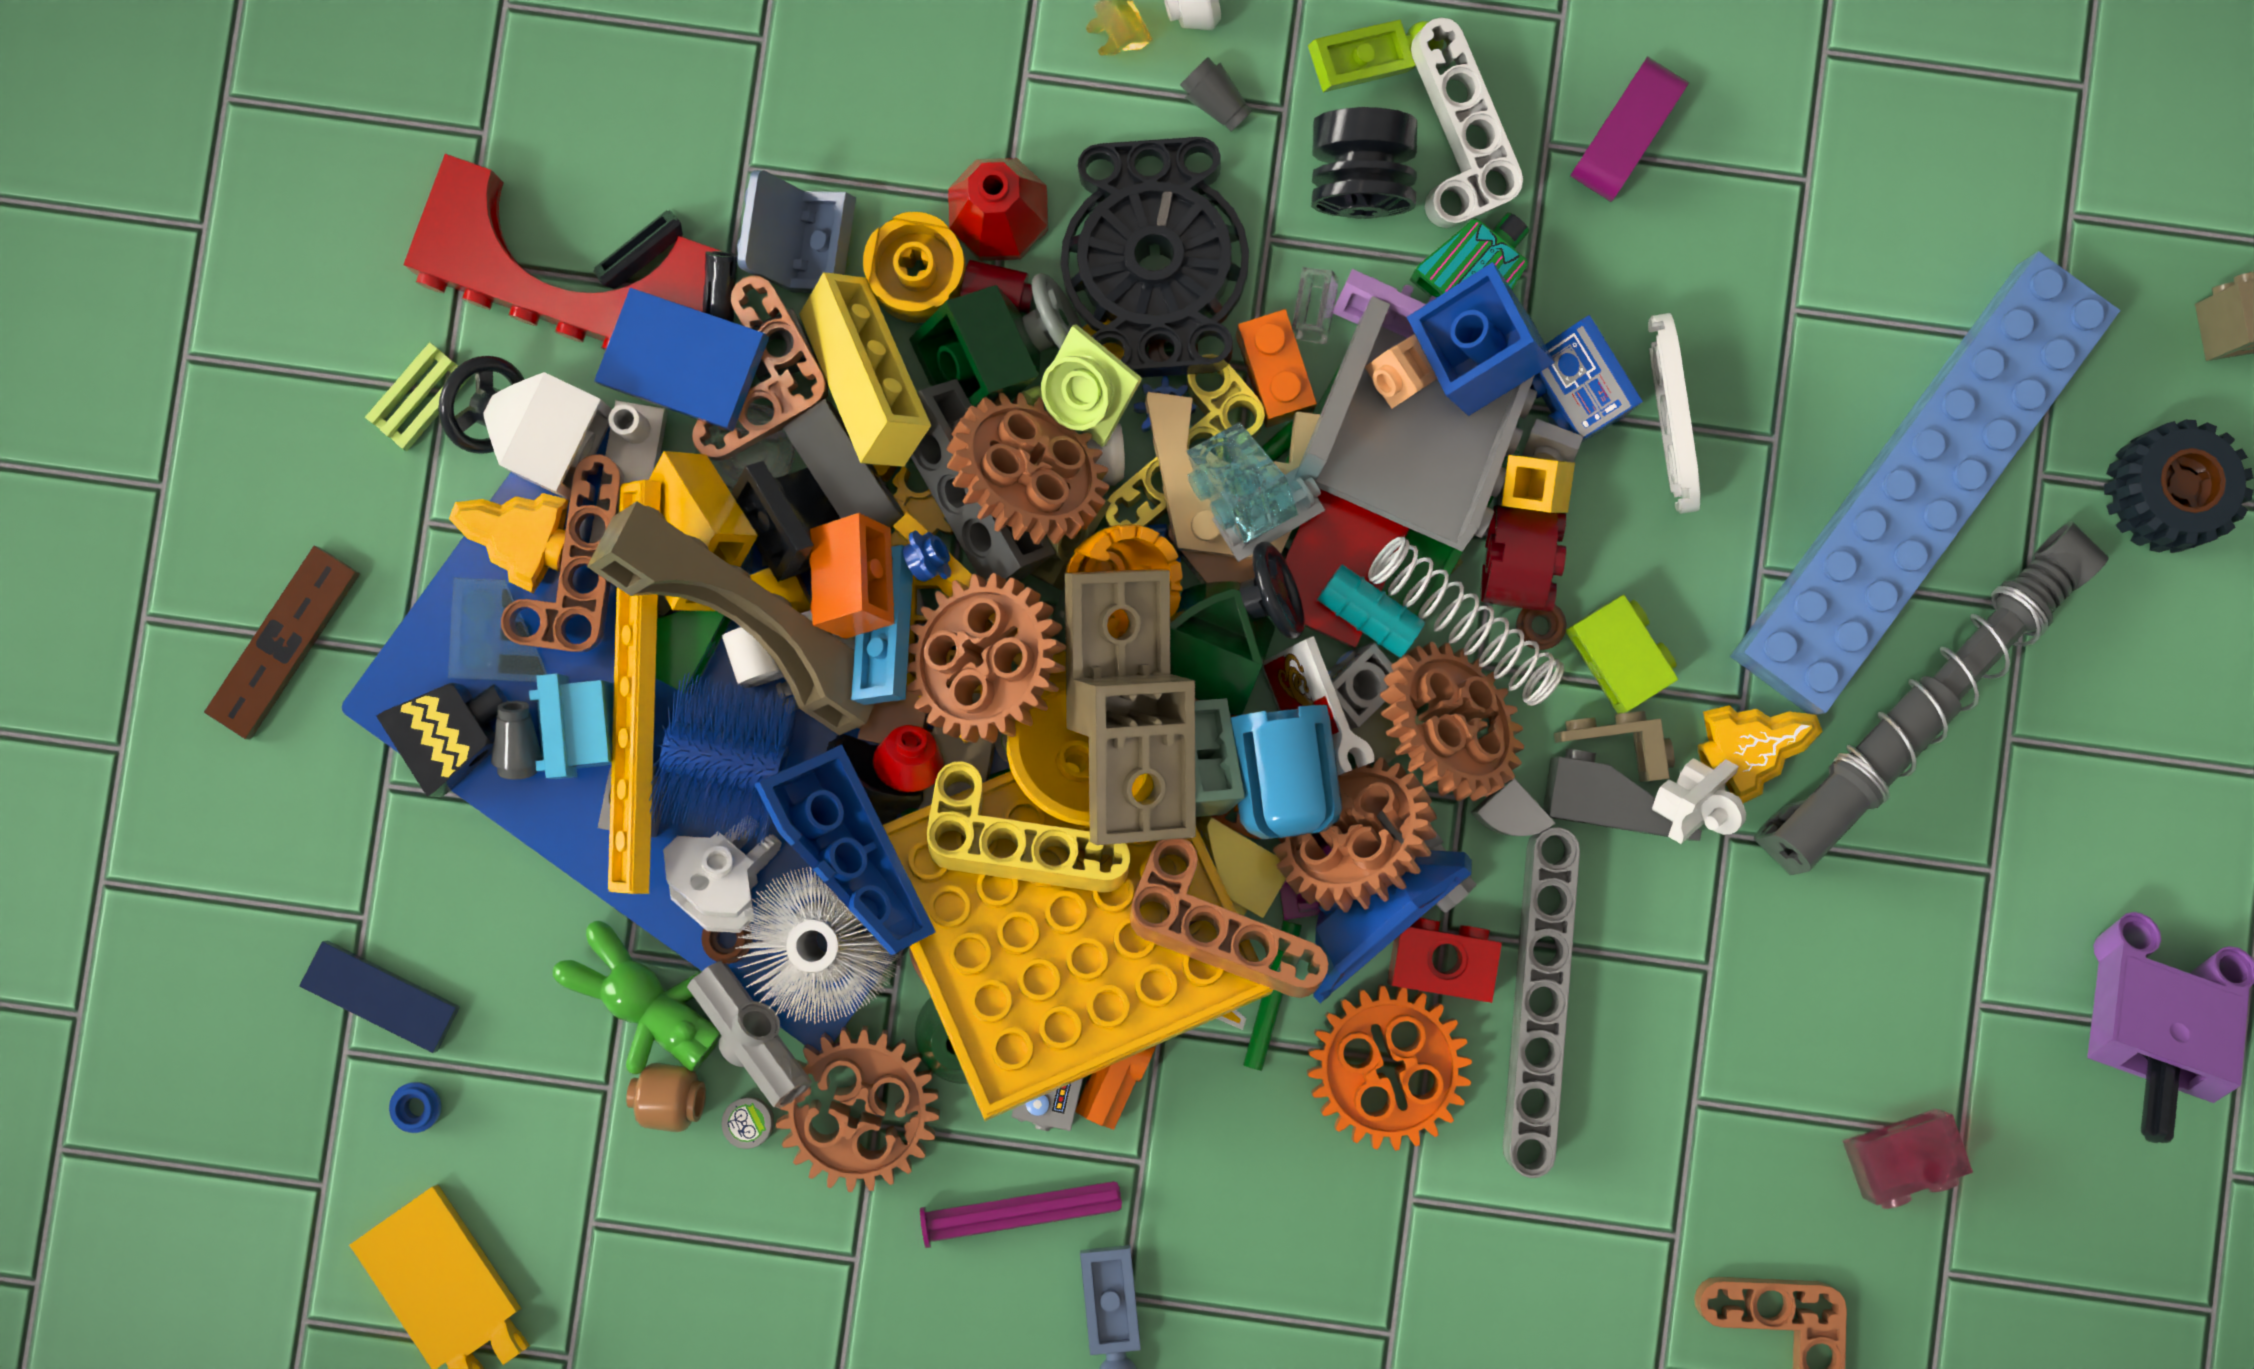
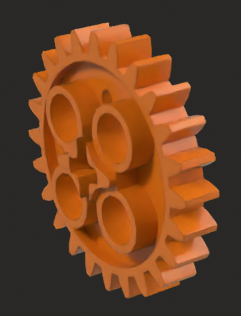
M1383 984L1379 985L1377 998L1372 1000L1364 989H1359L1358 998L1360 1004L1353 1006L1345 998L1340 999L1344 1011L1341 1017L1328 1011L1325 1013L1327 1020L1332 1025L1330 1031L1314 1030V1034L1324 1044L1323 1048L1308 1049V1054L1311 1057L1320 1060V1066L1308 1069L1307 1075L1322 1080V1084L1316 1086L1311 1091L1314 1098H1329L1321 1108V1113L1323 1116L1332 1115L1336 1112L1339 1113L1334 1125L1338 1132L1344 1130L1350 1124L1353 1125L1351 1139L1355 1143H1358L1366 1133H1369L1373 1149L1378 1150L1383 1137H1389L1393 1149L1397 1151L1400 1149L1401 1137L1407 1135L1417 1147L1420 1145L1419 1130L1425 1128L1431 1135L1437 1137L1439 1134L1434 1121L1439 1117L1444 1121L1452 1123L1454 1119L1446 1107L1449 1103L1455 1105H1464L1465 1103L1455 1093L1456 1086H1469L1471 1081L1458 1074V1068L1472 1064V1060L1469 1057L1457 1055L1456 1050L1468 1043L1465 1037H1451L1449 1035L1456 1028L1458 1022L1454 1018L1442 1022L1439 1021L1444 1010L1442 1004L1437 1003L1428 1010L1424 1009L1427 995L1421 991L1412 1002H1409L1407 988L1399 987L1395 997L1390 998L1386 986ZM1400 1022H1412L1417 1031L1416 1040L1408 1047H1395L1391 1039L1393 1028ZM1374 1024L1379 1025L1389 1056L1394 1061H1401V1065L1394 1068L1407 1102V1107L1404 1110L1398 1108L1393 1087L1388 1077L1384 1073H1377L1376 1069L1383 1066V1059L1371 1032V1027ZM1352 1039H1365L1370 1048L1368 1058L1363 1063L1357 1065L1347 1063L1343 1054L1346 1044ZM1426 1069L1431 1071L1434 1079L1431 1090L1424 1095L1412 1094L1408 1086L1411 1075L1417 1070ZM1374 1086L1383 1088L1387 1095L1386 1104L1377 1112H1368L1362 1109L1361 1097L1364 1091Z

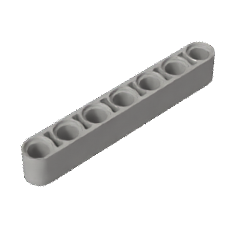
M1550 827L1543 832L1532 835L1526 848L1503 1155L1510 1166L1522 1176L1529 1178H1538L1550 1171L1555 1162L1580 857L1579 843L1575 835L1567 829L1560 827ZM1552 835L1557 836L1564 844V855L1555 864L1548 863L1542 856L1541 851L1543 842ZM1547 886L1556 888L1561 900L1556 911L1550 914L1542 912L1537 902L1538 894ZM1550 936L1556 944L1557 951L1555 957L1548 963L1540 964L1534 957V945L1538 939ZM1539 987H1547L1552 994L1553 1001L1551 1007L1544 1013L1535 1014L1530 1008V995ZM1542 1037L1548 1043L1549 1051L1547 1057L1540 1063L1531 1064L1526 1059V1046L1534 1038ZM1530 1089H1541L1545 1099L1543 1107L1534 1114L1524 1113L1521 1107L1523 1095ZM1526 1140H1538L1541 1151L1537 1160L1531 1164L1519 1163L1517 1159L1518 1147Z

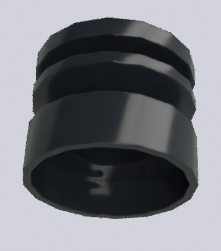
M1378 107L1337 109L1315 117L1313 121L1312 156L1328 164L1313 170L1312 183L1317 188L1312 191L1311 207L1324 214L1355 219L1389 217L1413 210L1416 205V191L1410 186L1415 184L1417 172L1412 167L1400 163L1407 162L1416 156L1417 119L1413 115L1399 110Z

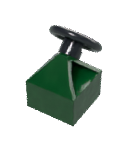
M1260 542L1253 550L1254 578L1241 583L1236 581H1219L1186 588L1181 593V600L1176 613L1170 618V674L1194 680L1195 699L1212 700L1227 698L1229 712L1237 716L1242 715L1263 666L1275 628L1277 627L1287 638L1295 639L1301 636L1305 626L1303 605L1293 575L1279 550L1269 542Z

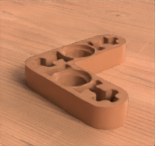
M748 276L735 284L731 293L733 309L745 327L754 329V326L764 324L758 331L765 333L768 337L773 332L779 330L791 333L794 340L791 352L783 357H774L768 353L767 347L765 348L761 359L772 377L749 389L738 418L742 426L749 431L748 435L742 438L741 432L735 429L723 437L726 445L719 449L713 444L706 445L705 443L711 437L709 428L713 424L701 420L696 422L692 433L695 447L701 454H707L708 458L716 461L729 459L781 430L788 423L828 396L829 386L802 334L778 292L768 280L760 276ZM752 289H755L759 294L767 292L768 296L762 300L767 313L772 319L779 312L782 317L764 324L759 314L752 307L744 309L743 305L749 302L747 293ZM803 355L806 358V362L797 363L798 368L808 380L815 378L817 380V383L811 387L814 395L809 399H805L801 394L793 396L792 391L796 390L798 384L788 369L782 375L778 372L779 369L793 366ZM760 398L770 400L774 406L772 420L762 426L752 424L747 416L750 404Z
M1713 1277L1702 1282L1697 1288L1694 1298L1696 1309L1712 1325L1723 1328L1794 1330L1793 1369H1810L1807 1365L1806 1356L1809 1349L1816 1344H1826L1831 1349V1363L1825 1369H1845L1846 1302L1841 1293L1827 1283L1804 1280ZM1722 1289L1723 1294L1728 1298L1744 1300L1742 1290L1748 1289L1744 1300L1748 1316L1742 1317L1744 1310L1735 1305L1723 1306L1721 1314L1717 1315L1716 1310L1708 1305V1299L1717 1298L1718 1290ZM1771 1290L1779 1292L1783 1299V1307L1780 1313L1771 1318L1762 1317L1757 1309V1302L1761 1294ZM1798 1291L1796 1298L1802 1303H1816L1819 1300V1294H1823V1298L1832 1303L1831 1309L1823 1310L1822 1318L1819 1319L1818 1315L1810 1309L1796 1308L1793 1292ZM1795 1310L1798 1316L1797 1319H1793L1795 1315Z

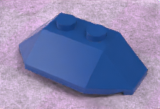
M1430 850V856L1416 857L1414 860L1421 870L1419 874L1405 872L1402 875L1406 884L1404 890L1396 887L1394 884L1387 887L1389 900L1386 902L1376 893L1371 895L1369 908L1365 910L1357 899L1353 900L1348 912H1343L1336 902L1329 911H1325L1319 904L1318 908L1321 911L1318 914L1315 944L1324 951L1329 965L1327 974L1317 991L1313 993V997L1321 1004L1331 993L1456 886L1466 880L1472 874V859L1465 852Z

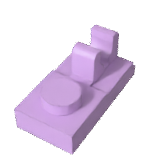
M1352 269L1332 313L1358 324L1373 296L1390 304L1381 327L1409 338L1415 333L1407 316L1426 304L1411 298L1414 287L1410 285H1405L1400 293L1397 291L1398 289ZM1431 296L1428 303L1434 300L1436 297Z

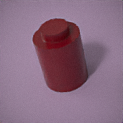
M969 260L960 296L997 285L1020 312L1030 313L1034 301L1032 284L1028 283L1029 274L1027 272Z

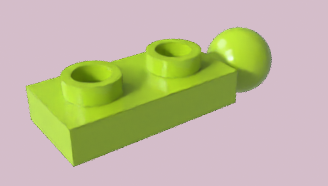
M1401 19L1316 38L1308 45L1322 92L1409 72L1416 66L1411 52L1412 41L1429 21H1421L1414 24L1407 34H1405ZM1432 38L1428 42V47L1431 51L1434 49L1442 51L1444 39L1436 41Z

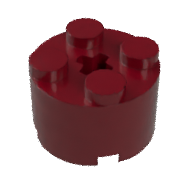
M1502 505L1494 506V513L1488 526L1485 548H1487L1486 565H1482L1481 602L1553 612L1557 583L1552 582V578L1554 575H1563L1566 560V546L1557 545V542L1563 541L1566 513H1550Z

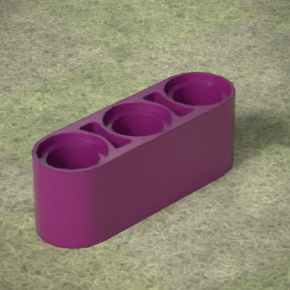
M1647 56L1572 171L1570 177L1609 202H1612L1689 82Z

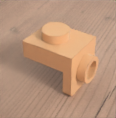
M1415 334L1398 345L1393 346L1365 366L1375 388L1383 395L1391 409L1437 380Z

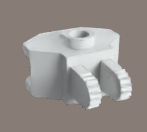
M739 822L735 833V825L733 826L732 833L731 829L729 830L728 837L727 833L723 836L719 832L718 835V831L711 838L677 836L663 849L667 884H669L671 900L707 931L740 933L743 929L739 928L747 927L746 925L752 922L747 919L754 920L749 918H754L751 916L754 914L751 913L753 912L750 889L758 883L756 874L768 864L781 847V841L773 834L768 837L766 836L764 843L762 840L760 846L757 844L747 855L739 849L748 841L751 825L747 838L746 827L742 839L743 823L739 840L742 822L737 839Z

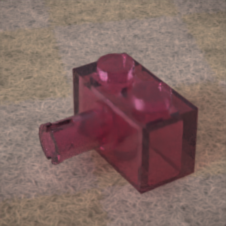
M1937 1108L1842 1141L1862 1198L1877 1206L1881 1205L1883 1209L1907 1204L1912 1200L1910 1194L1929 1188L1930 1192L1951 1189L1959 1185V1177L1973 1173L1953 1114Z

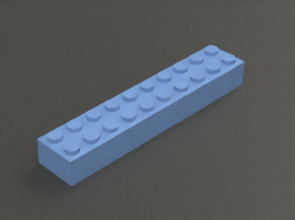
M2039 251L2019 263L1730 657L1807 714L1826 713L2121 310Z

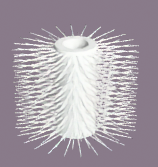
M809 867L810 877L807 871L808 884L802 868L804 877L803 880L800 874L802 885L797 874L796 882L791 871L793 882L788 875L792 884L791 887L783 874L788 887L786 885L785 887L789 894L779 881L778 883L784 893L777 885L776 887L780 894L773 887V890L780 898L774 893L773 895L776 899L771 895L769 897L781 907L767 896L765 898L777 908L762 896L760 897L766 902L764 905L761 904L760 908L773 916L760 909L758 910L765 914L752 909L760 914L753 913L758 916L756 918L763 921L752 917L749 918L758 922L750 919L747 920L762 926L739 928L755 933L746 934L750 936L742 935L743 937L738 938L763 941L748 943V945L735 947V949L772 948L755 951L738 958L787 951L739 968L788 955L744 977L786 961L750 985L752 986L769 979L779 973L760 989L764 991L768 990L771 986L773 987L765 995L766 998L763 1001L769 996L771 997L778 990L779 992L775 996L781 994L784 997L779 1007L780 1009L784 1000L783 1007L790 997L786 1005L787 1007L794 995L790 1003L789 1013L793 1005L794 1011L798 1003L795 1011L796 1017L794 1022H796L797 1014L800 1012V1019L801 1011L804 1009L805 1012L808 1000L807 1023L812 997L810 1021L814 1002L813 1013L814 1024H816V1003H818L817 1017L819 1022L820 998L822 1021L824 1005L826 1023V999L830 1021V1008L835 1021L833 1004L838 1017L836 1000L841 1017L840 1005L847 1017L842 1000L849 1015L847 1004L854 1013L850 1001L855 1010L858 1011L851 996L857 1005L856 998L864 1007L856 992L863 999L860 994L861 992L870 1004V999L865 995L864 991L872 1000L873 997L865 990L861 983L874 997L876 995L866 984L878 995V990L882 993L881 988L877 985L881 987L882 985L879 983H883L882 981L887 982L884 980L886 978L871 969L883 974L882 972L889 974L884 970L891 971L879 963L893 967L888 965L892 964V962L887 960L901 958L897 957L901 955H889V952H885L887 950L875 937H872L873 935L870 932L856 934L866 931L867 928L855 931V929L863 926V924L844 906L845 904L830 888L828 891V886L825 883L823 888V880L821 879L820 881L819 876L817 885L816 873L814 872L813 878L811 867ZM812 892H813L815 904H814L813 899H812ZM800 898L802 899L805 908L803 907V905H802V903H801V901H800ZM818 932L823 934L827 940L828 947L826 953L817 944ZM866 976L872 979L877 985L871 982ZM866 980L871 982L877 989L871 986ZM803 994H804L803 1001H802L801 1006H800V1009H799L800 1001H801L802 996H803ZM806 994H807V998H806L805 1004H804V1006H803L804 999H805V996H806Z

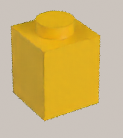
M1508 455L1502 506L1550 513H1568L1575 462Z

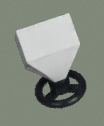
M496 356L474 357L455 368L443 385L438 405L441 426L447 437L457 447L476 454L495 452L500 466L570 500L575 468L583 458L596 454L610 426L608 417L612 410L600 398L545 372L524 379L521 372L512 363ZM493 371L503 375L511 386L503 390L493 387ZM475 374L476 392L471 397L469 406L455 416L454 402L461 385L470 376ZM474 423H478L487 427L490 438H472L466 435L464 431Z

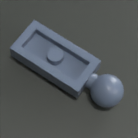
M1124 1245L1080 1250L1090 1355L1106 1354V1360L1099 1369H1137L1135 1364L1126 1357V1352L1141 1350L1131 1246Z

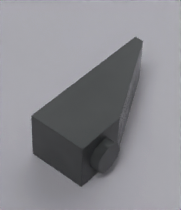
M1566 749L1565 757L1551 758L1543 810L1550 818L1668 837L1673 822L1652 810L1655 797L1612 766L1596 763V753ZM1697 829L1686 840L1700 841L1702 831Z

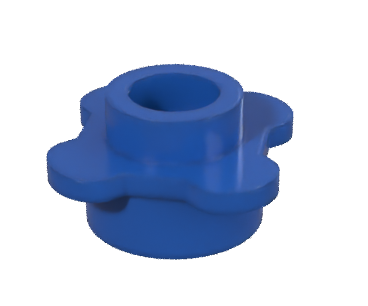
M916 530L909 534L910 543L904 546L903 556L912 574L923 582L937 575H940L943 579L949 578L951 576V569L948 565L950 555L944 542L931 532H927L924 535H921Z

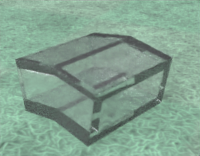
M1302 267L1292 321V329L1296 332L1295 339L1326 344L1328 341L1339 277L1333 270ZM1312 287L1323 288L1317 324L1306 323Z

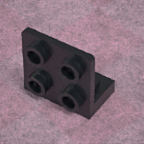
M764 461L747 465L731 492L758 536L754 543L778 582L810 571L809 554L814 546L810 537V529L841 519L808 468L775 478Z

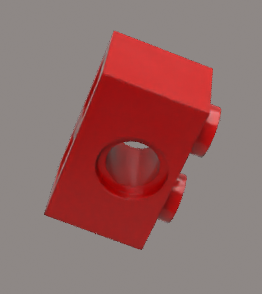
M1419 918L1394 940L1387 983L1391 986L1492 1003L1502 943L1489 939L1490 930L1460 925L1459 934L1439 931L1441 921ZM1442 944H1451L1457 953L1456 964L1448 971L1439 972L1432 963L1433 952Z

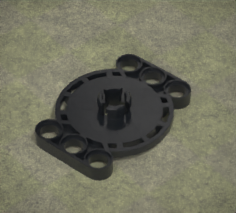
M1203 137L1099 143L1089 146L1079 156L1077 167L1082 186L1092 195L1083 202L1070 220L1062 241L1060 263L1065 291L1075 311L1091 329L1096 331L1092 337L1101 345L1116 343L1122 347L1124 356L1121 361L1141 378L1205 374L1221 371L1229 364L1233 353L1231 333L1221 324L1238 304L1248 279L1249 248L1245 229L1234 208L1218 191L1210 187L1220 175L1221 155L1219 148L1213 141ZM1198 152L1208 155L1213 161L1211 167L1201 173L1192 172L1185 166L1186 159ZM1155 156L1162 161L1163 168L1156 175L1144 176L1136 170V164L1143 157ZM1099 159L1107 160L1114 166L1112 174L1102 180L1094 179L1086 172L1089 164ZM1215 206L1228 217L1231 225L1224 223ZM1089 214L1090 216L1085 221L1081 234L1076 235L1078 227ZM1239 241L1241 251V267L1232 262L1231 243ZM1153 244L1159 245L1160 255L1171 260L1168 266L1157 271L1147 270L1139 265L1144 258L1150 256V245ZM1070 252L1077 253L1079 272L1073 278L1070 277L1069 272ZM1228 281L1237 282L1232 295L1222 306L1219 300L1225 292ZM1085 291L1091 304L1096 308L1093 315L1081 303L1076 292ZM1210 313L1213 317L1208 318L1205 315ZM1107 319L1111 321L1107 325L1104 324L1107 321ZM1214 336L1224 343L1225 348L1218 357L1204 358L1196 351L1197 343L1204 337ZM1159 339L1170 342L1174 347L1173 355L1168 360L1162 362L1153 361L1146 355L1148 345Z

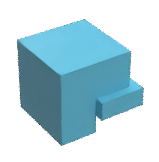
M557 673L536 675L538 690L529 691L530 701L537 702L543 760L535 761L536 771L545 772L546 778L563 779L578 777L577 769L612 765L614 683L603 680L569 683L568 676Z

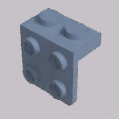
M765 170L752 171L745 193L742 231L737 244L739 268L755 276H760L770 283L793 293H812L823 272L845 275L856 197L847 192L803 191Z

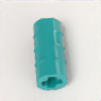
M1343 564L1339 566L1317 598L1318 602L1333 611L1336 616H1340L1356 627L1357 631H1362L1376 641L1377 645H1382L1399 658L1406 653L1426 623L1409 611L1406 606H1402L1386 595L1385 591H1380L1367 582L1364 577H1360Z

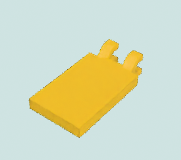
M438 1184L426 1190L349 1245L431 1369H437L444 1363L447 1364L448 1369H484L472 1353L490 1340L495 1354L503 1365L530 1346L509 1318L522 1308Z

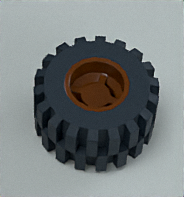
M2185 419L2177 424L2175 421L2161 425L2131 440L2130 444L2122 447L2115 455L2119 460L2111 463L2106 473L2114 477V480L2104 484V495H2112L2113 503L2106 505L2109 515L2117 513L2121 519L2115 525L2120 532L2124 533L2130 530L2134 533L2130 541L2138 546L2150 543V551L2161 553L2170 549L2171 553H2175L2217 540L2218 537L2226 535L2236 528L2233 523L2242 520L2248 511L2241 504L2251 501L2254 489L2247 488L2246 481L2254 478L2252 468L2244 469L2241 460L2248 458L2243 448L2236 451L2232 448L2231 444L2235 439L2226 432L2218 436L2216 435L2217 426L2206 422L2197 427L2196 420Z

